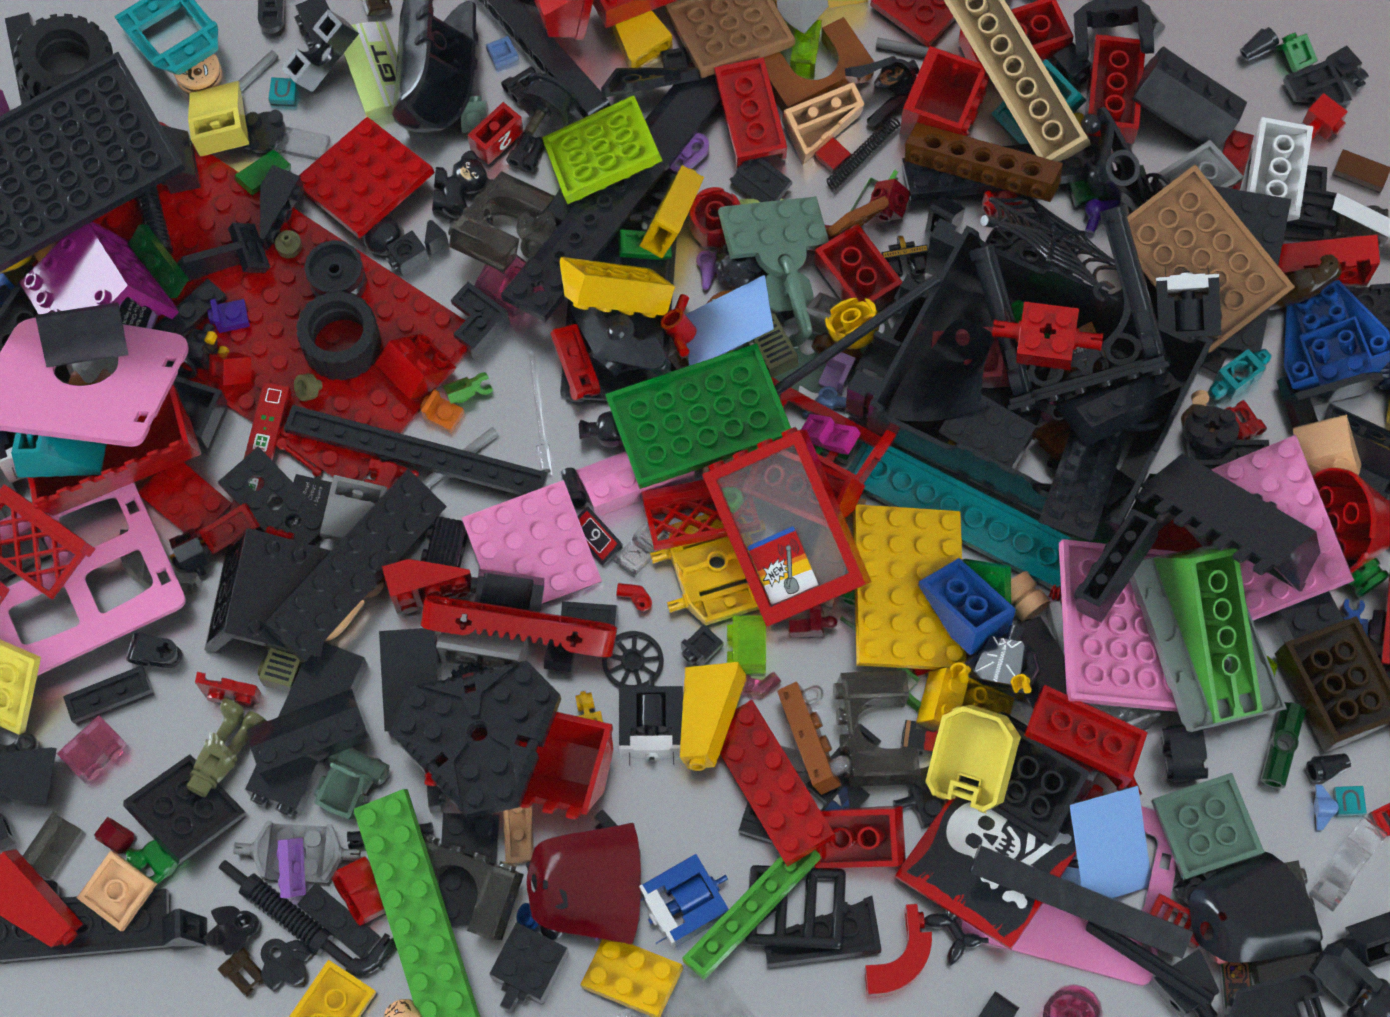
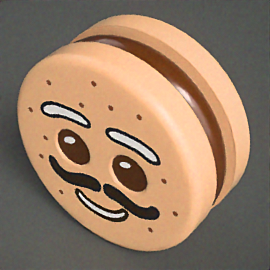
M215 53L180 75L174 74L180 89L189 95L191 92L219 86L223 75Z

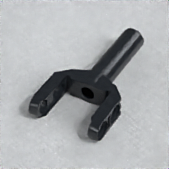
M1093 0L1083 5L1073 14L1077 61L1087 60L1089 57L1087 27H1092V29L1133 25V23L1138 22L1141 52L1144 54L1154 53L1151 7L1140 0Z

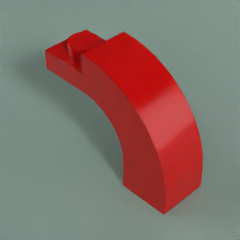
M906 904L904 909L907 946L904 953L895 961L887 964L865 965L864 976L867 999L888 997L899 993L910 986L922 972L930 955L932 932H920V929L925 928L923 912H918V904Z

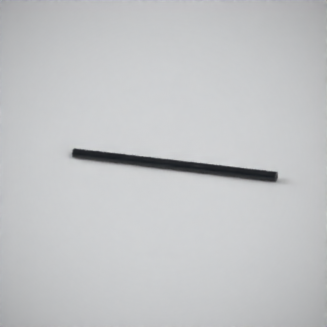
M936 274L932 275L774 385L778 396L941 283L939 277Z

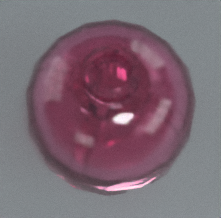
M1071 984L1064 985L1051 994L1044 1006L1043 1017H1103V1009L1100 1000L1094 992L1084 986Z

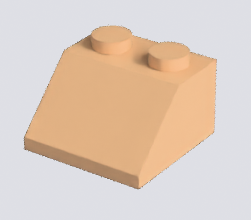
M1347 415L1293 427V435H1296L1312 475L1327 468H1343L1359 475L1361 461Z

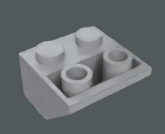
M334 475L320 536L340 541L386 492L387 487Z

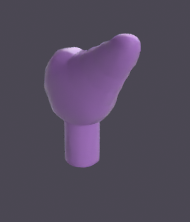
M719 249L714 253L703 250L697 255L696 263L700 267L702 288L704 290L709 288L716 273L714 271V262L716 259L715 254Z

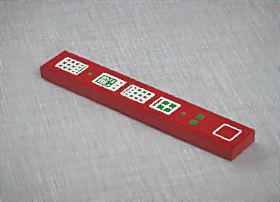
M263 382L244 458L259 446L273 461L276 443L291 392L289 386ZM254 478L250 481L249 487L254 491H259L264 487L265 482L261 478ZM234 500L232 501L230 512L239 507Z

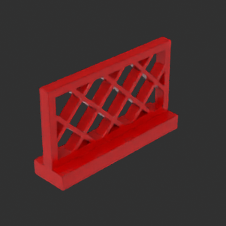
M743 471L729 474L718 479L722 489L735 487L742 492L748 473ZM704 479L641 492L654 551L728 536L724 527L719 529L711 527L716 519L721 521L717 509L714 511L705 507L706 505L714 504ZM742 492L743 498L747 497V500L733 515L741 534L761 530L753 496ZM694 509L689 516L679 512L680 510ZM700 512L710 516L705 523L695 520ZM665 513L668 514L663 521L652 517ZM744 514L751 517L753 522L743 524L737 520ZM673 518L683 521L678 529L668 525ZM689 525L699 529L694 534H688L684 531ZM663 530L673 534L669 539L658 541L657 537Z
M3 484L0 488V510L4 505H7L11 508L12 519L1 521L0 527L12 525L13 538L1 540L0 537V563L53 600L84 557H90L96 548L46 512L35 509L32 502ZM29 521L32 534L19 537L18 523ZM50 536L52 549L40 551L38 538ZM33 539L34 553L21 555L20 542ZM14 543L15 556L9 558L2 557L1 546ZM71 551L75 554L68 565L60 566V552ZM53 554L54 568L41 570L40 556ZM35 558L36 571L24 573L22 560ZM55 573L56 582L48 590L43 586L42 575Z

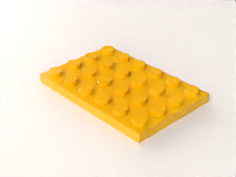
M857 504L853 511V539L872 581L855 589L857 666L938 670L942 668L950 669L955 663H965L966 651L951 638L918 586L920 580L958 558L962 560L960 511Z

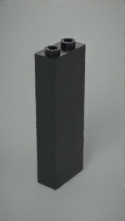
M324 642L321 658L318 660L308 658L307 661L302 663L278 717L349 689H353L355 695L368 666L365 657ZM326 758L268 781L262 778L256 765L245 790L251 796L250 800L256 804L266 806L269 803L277 806L276 810L282 814L291 816L292 813L301 816Z

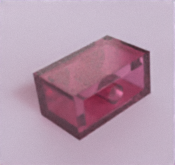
M98 715L56 754L86 783L88 780L95 779L102 772V767L110 760L117 759L123 753V748L127 744Z

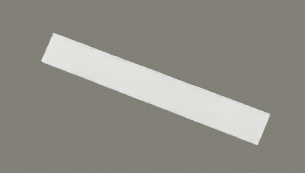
M1339 193L1336 194L1332 210L1390 238V218Z

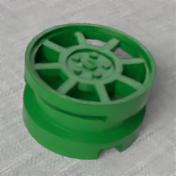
M1377 558L1372 559L1359 570L1357 569L1352 573L1354 581L1348 583V585L1355 588L1354 593L1358 598L1376 588L1389 577V573L1381 569V563Z

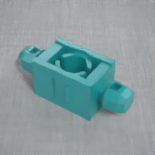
M1247 349L1218 371L1214 379L1215 383L1208 390V395L1213 400H1219L1225 395L1232 400L1262 377L1266 369L1265 366L1272 357L1267 349H1261V351L1254 354L1250 349ZM1244 370L1247 371L1245 377L1237 376L1235 377V379L1233 378L1235 371H1239L1241 373H1243Z

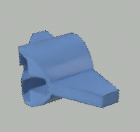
M1315 785L1314 812L1316 816V830H1324L1331 818L1338 812L1339 807L1338 803L1331 798L1323 785Z

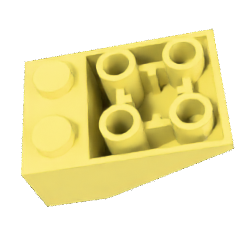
M239 81L190 93L188 110L191 141L200 157L249 145Z

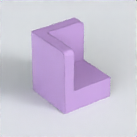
M841 352L829 360L820 377L819 386L834 387L837 393L842 395L854 370L856 358Z

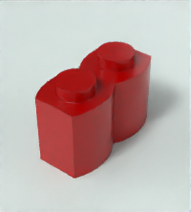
M365 856L334 872L332 876L334 886L346 902L349 912L359 926L385 914L370 862Z

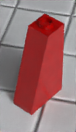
M17 849L3 851L0 854V916L50 947L61 944L66 946L77 937L78 933L76 931L83 923Z

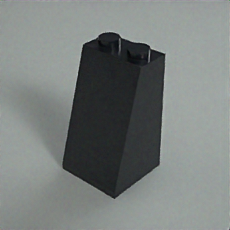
M1041 616L1034 619H1026L1017 625L1026 630L1022 642L1035 650L1041 668V674L1032 684L1030 694L1011 691L1027 725L1040 690L1044 685L1067 695L1065 656ZM1007 633L1004 634V635H1002V636L999 637V638H1004V639H1006Z
M425 628L379 631L384 731H391L409 687L442 680L441 659L436 648L440 632Z

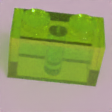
M816 20L805 34L795 28V44L792 46L790 67L802 78H815L822 20Z
M733 616L732 625H727V641H732V651H727V663L739 662L746 676H765L766 624L763 617Z

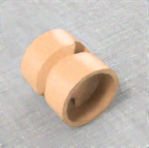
M1024 571L1011 579V605L1015 604V614L1022 622L1026 619H1033L1051 603L1050 599L1041 589L1035 590L1037 583L1028 571Z

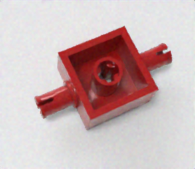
M1024 302L1022 321L1013 323L994 319L992 337L1016 339V342H1018L1016 363L1070 370L1073 350H1076V347L1101 351L1103 333L1079 331V328H1076L1078 308ZM1045 333L1050 334V339L1044 338Z

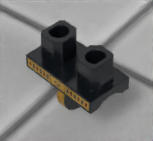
M902 235L897 236V244L888 245L889 251L881 252L899 277L903 276L902 267L910 265L913 275L926 273L927 244L915 246L914 241L905 242Z

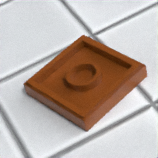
M886 196L846 213L826 230L829 241L856 224H859L861 227L889 206Z

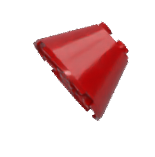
M1327 468L1313 475L1351 573L1390 548V500H1387L1357 474L1347 469Z

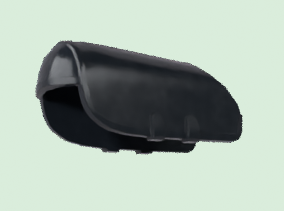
M403 0L399 22L392 115L395 122L406 130L414 133L442 131L462 115L468 104L473 85L474 71L478 68V59L475 58V46L478 45L476 4L470 0L459 4L444 21L433 16V0Z

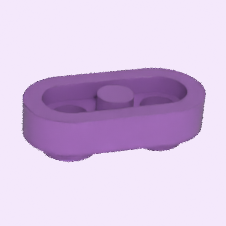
M696 133L667 171L676 174L680 168L674 166L676 163H681L690 169L696 166L709 152L707 137L701 133ZM694 147H699L700 150H699V151H694L693 148H694Z

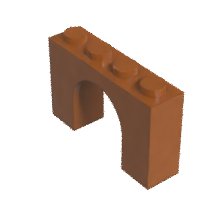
M844 17L822 27L821 41L837 65L836 69L829 76L818 80L805 79L791 69L781 52L764 57L775 102L783 114L784 110L852 82L855 84L859 82L865 83L874 75V72L862 78L845 75V68L870 64L874 60Z

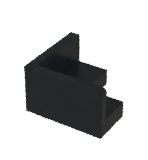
M467 282L451 299L452 305L468 316L465 322L455 331L454 338L469 348L472 358L477 361L510 325V320L506 309Z

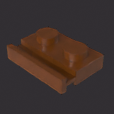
M1054 419L1039 427L1033 440L1037 439L1040 442L1039 446L1056 461H1059L1072 428L1065 419Z

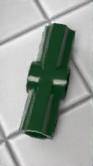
M1284 702L1287 709L1279 711L1272 739L1268 744V754L1260 781L1273 788H1285L1294 752L1299 745L1298 737L1306 709L1293 702ZM1277 740H1284L1288 744L1289 750L1281 749L1278 746Z

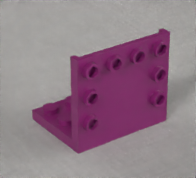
M93 221L63 237L19 282L38 314L117 302L120 305L127 297L132 298L141 307H149L159 316L163 314L173 319L179 313L172 300L128 245L129 241Z

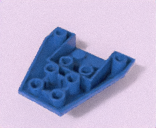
M1339 280L1330 283L1313 298L1287 306L1284 367L1292 389L1304 391L1362 373H1379L1390 361V333L1388 329Z

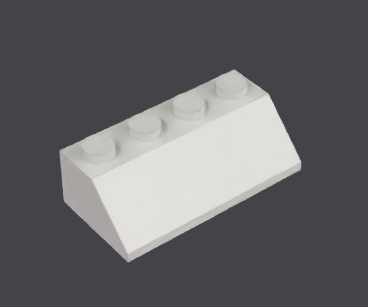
M1262 117L1255 133L1246 191L1291 199L1287 221L1299 219L1313 126Z

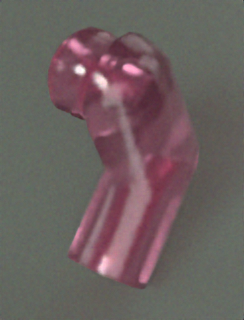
M774 671L763 680L746 675L742 692L762 697L782 681Z

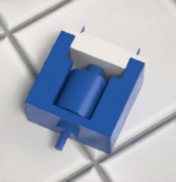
M694 854L640 885L639 889L643 897L640 902L644 900L650 912L648 921L650 924L653 923L654 926L657 925L664 937L656 942V944L667 939L671 948L674 949L712 927L729 910L719 893L720 889L718 885L728 880L726 874L715 880L712 876H709L697 854ZM664 892L667 897L671 896L673 899L666 904L660 896ZM681 913L683 918V924L680 926L673 919V916Z

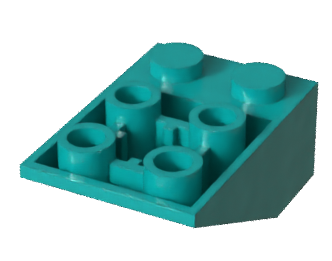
M16 433L11 454L17 478L101 475L107 444Z

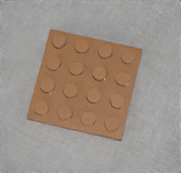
M678 0L665 5L666 14L695 67L699 69L701 78L715 74L714 67L762 58L795 47V38L773 0Z

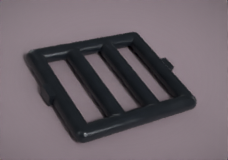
M753 865L750 868L749 888L770 866ZM813 867L803 877V879H806L803 936L786 935L787 894L776 905L774 934H757L756 926L745 937L746 943L760 946L840 949L843 946L844 916H847L848 902H845V870ZM817 879L834 880L832 937L815 936Z

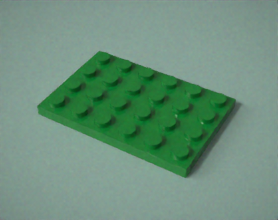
M757 343L605 394L639 489L710 466L721 460H728L733 458L732 455L748 449V452L758 449V443L772 438L774 442L783 438L782 432L791 429Z

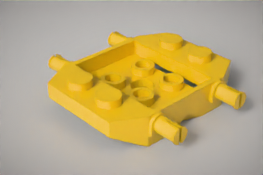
M704 514L696 517L695 520L705 523L710 516ZM742 516L737 520L743 524L748 523ZM716 519L711 527L719 529L723 528L724 525ZM763 519L760 520L761 530L741 534L746 546L753 544L751 534L766 530ZM683 521L674 523L671 526L678 529ZM689 525L684 532L694 534L699 529ZM728 536L650 553L653 564L667 559L672 561L683 593L682 598L666 602L669 613L685 608L704 625H709L759 610L748 582L704 596L699 594L703 591L746 579ZM713 557H720L724 560L725 564L721 568H714L710 565L709 561Z

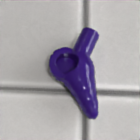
M1117 198L1099 201L1098 199L1088 201L1085 211L1089 216L1085 231L1094 234L1099 221L1102 220L1100 212L1117 207L1121 201Z

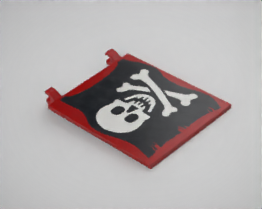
M1094 784L1085 800L1103 796L1104 789ZM956 796L955 799L946 802L897 871L895 878L1012 950L1043 902L968 872L978 846L982 845L1061 877L1077 854L1072 818L1070 817L1054 843L1049 846L990 809L986 814L979 812L977 809L970 807L971 801Z

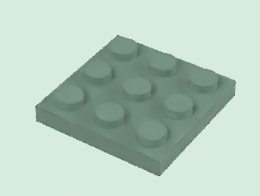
M1233 773L1153 798L1151 801L1183 881L1265 853Z

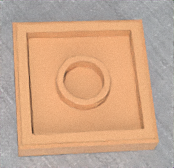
M110 850L77 896V899L118 930L124 931L157 883L116 852Z

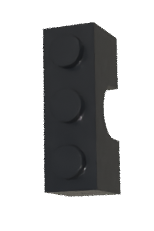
M329 9L312 28L319 35L317 45L306 52L296 49L281 67L295 83L312 92L359 35L344 18Z

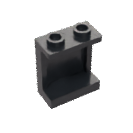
M479 569L478 577H472L470 593L475 594L474 602L540 612L545 586L544 578Z

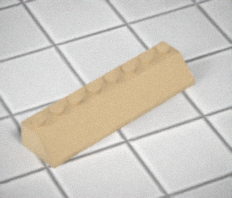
M944 0L1037 156L1058 162L1070 158L1091 145L1088 137L1005 0Z

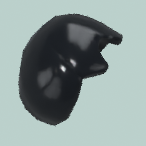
M384 217L363 236L365 246L372 253L387 256L386 246L405 234L404 229L394 219Z

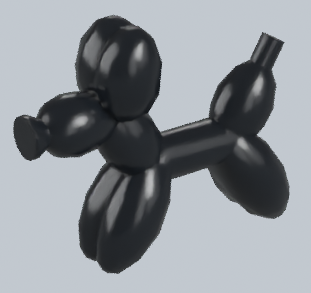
M946 910L945 914L935 913L924 917L925 925L931 928H944L947 926L955 939L949 949L947 962L949 965H954L962 958L966 947L975 948L981 943H989V938H981L973 933L964 934L956 921L959 917Z

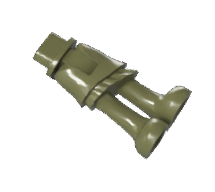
M225 698L222 700L220 711L224 717L223 722L216 734L210 732L209 740L205 739L204 746L190 773L192 778L186 785L189 790L202 797H206L211 788L216 789L217 784L235 767V762L238 760L237 755L248 741L246 729L267 722L261 715L253 711H248L245 715L243 708L230 699ZM243 720L238 733L227 747L225 745L227 739Z

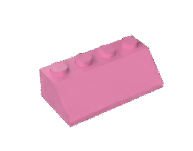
M626 451L576 470L586 491L590 507L598 517L642 501L641 492L695 480V472L692 471L639 489Z

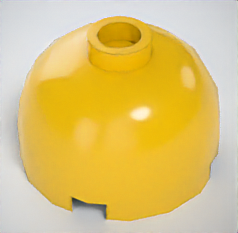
M850 298L835 305L830 310L831 317H826L825 319L826 327L833 341L838 342L878 314L875 304L869 299H865L866 302H858L857 298ZM880 326L846 349H859L871 343L875 332L879 331Z

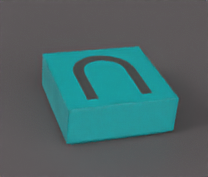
M271 77L269 103L295 105L297 83L291 78Z
M1342 786L1333 789L1334 800L1338 803L1339 807L1336 817L1364 816L1367 814L1363 786Z

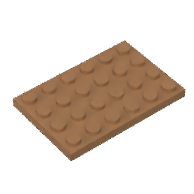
M1195 164L1127 216L1142 271L1155 288L1156 278L1165 277V267L1166 277L1181 275L1186 270L1193 274L1205 273V275H1208V268L1209 274H1219L1222 336L1221 339H1212L1213 342L1208 354L1295 288ZM1195 292V299H1203V296L1208 295V292ZM1181 293L1168 294V298L1174 297V301L1181 300Z

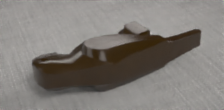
M1324 255L1320 258L1322 262L1318 268L1301 269L1287 276L1295 288L1273 304L1269 310L1296 304L1319 294L1342 274L1341 264L1338 259L1333 255Z

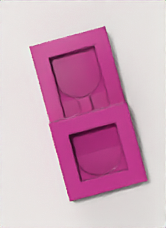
M810 414L801 430H807L812 444L849 455L861 434L857 427L835 424L831 417Z

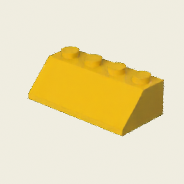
M566 257L560 258L564 295L573 302V306L576 308L588 310L589 307H596V309L603 312H611L613 309L627 315H633L634 312H638L651 318H655L656 315H665L669 310L675 286L650 268Z

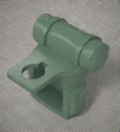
M349 748L328 757L331 769L326 776H322L314 793L316 797L314 803L333 814L352 820L356 817L353 809L367 802L368 796L366 793L372 783L381 785L389 776L390 766L379 758H373L354 748Z

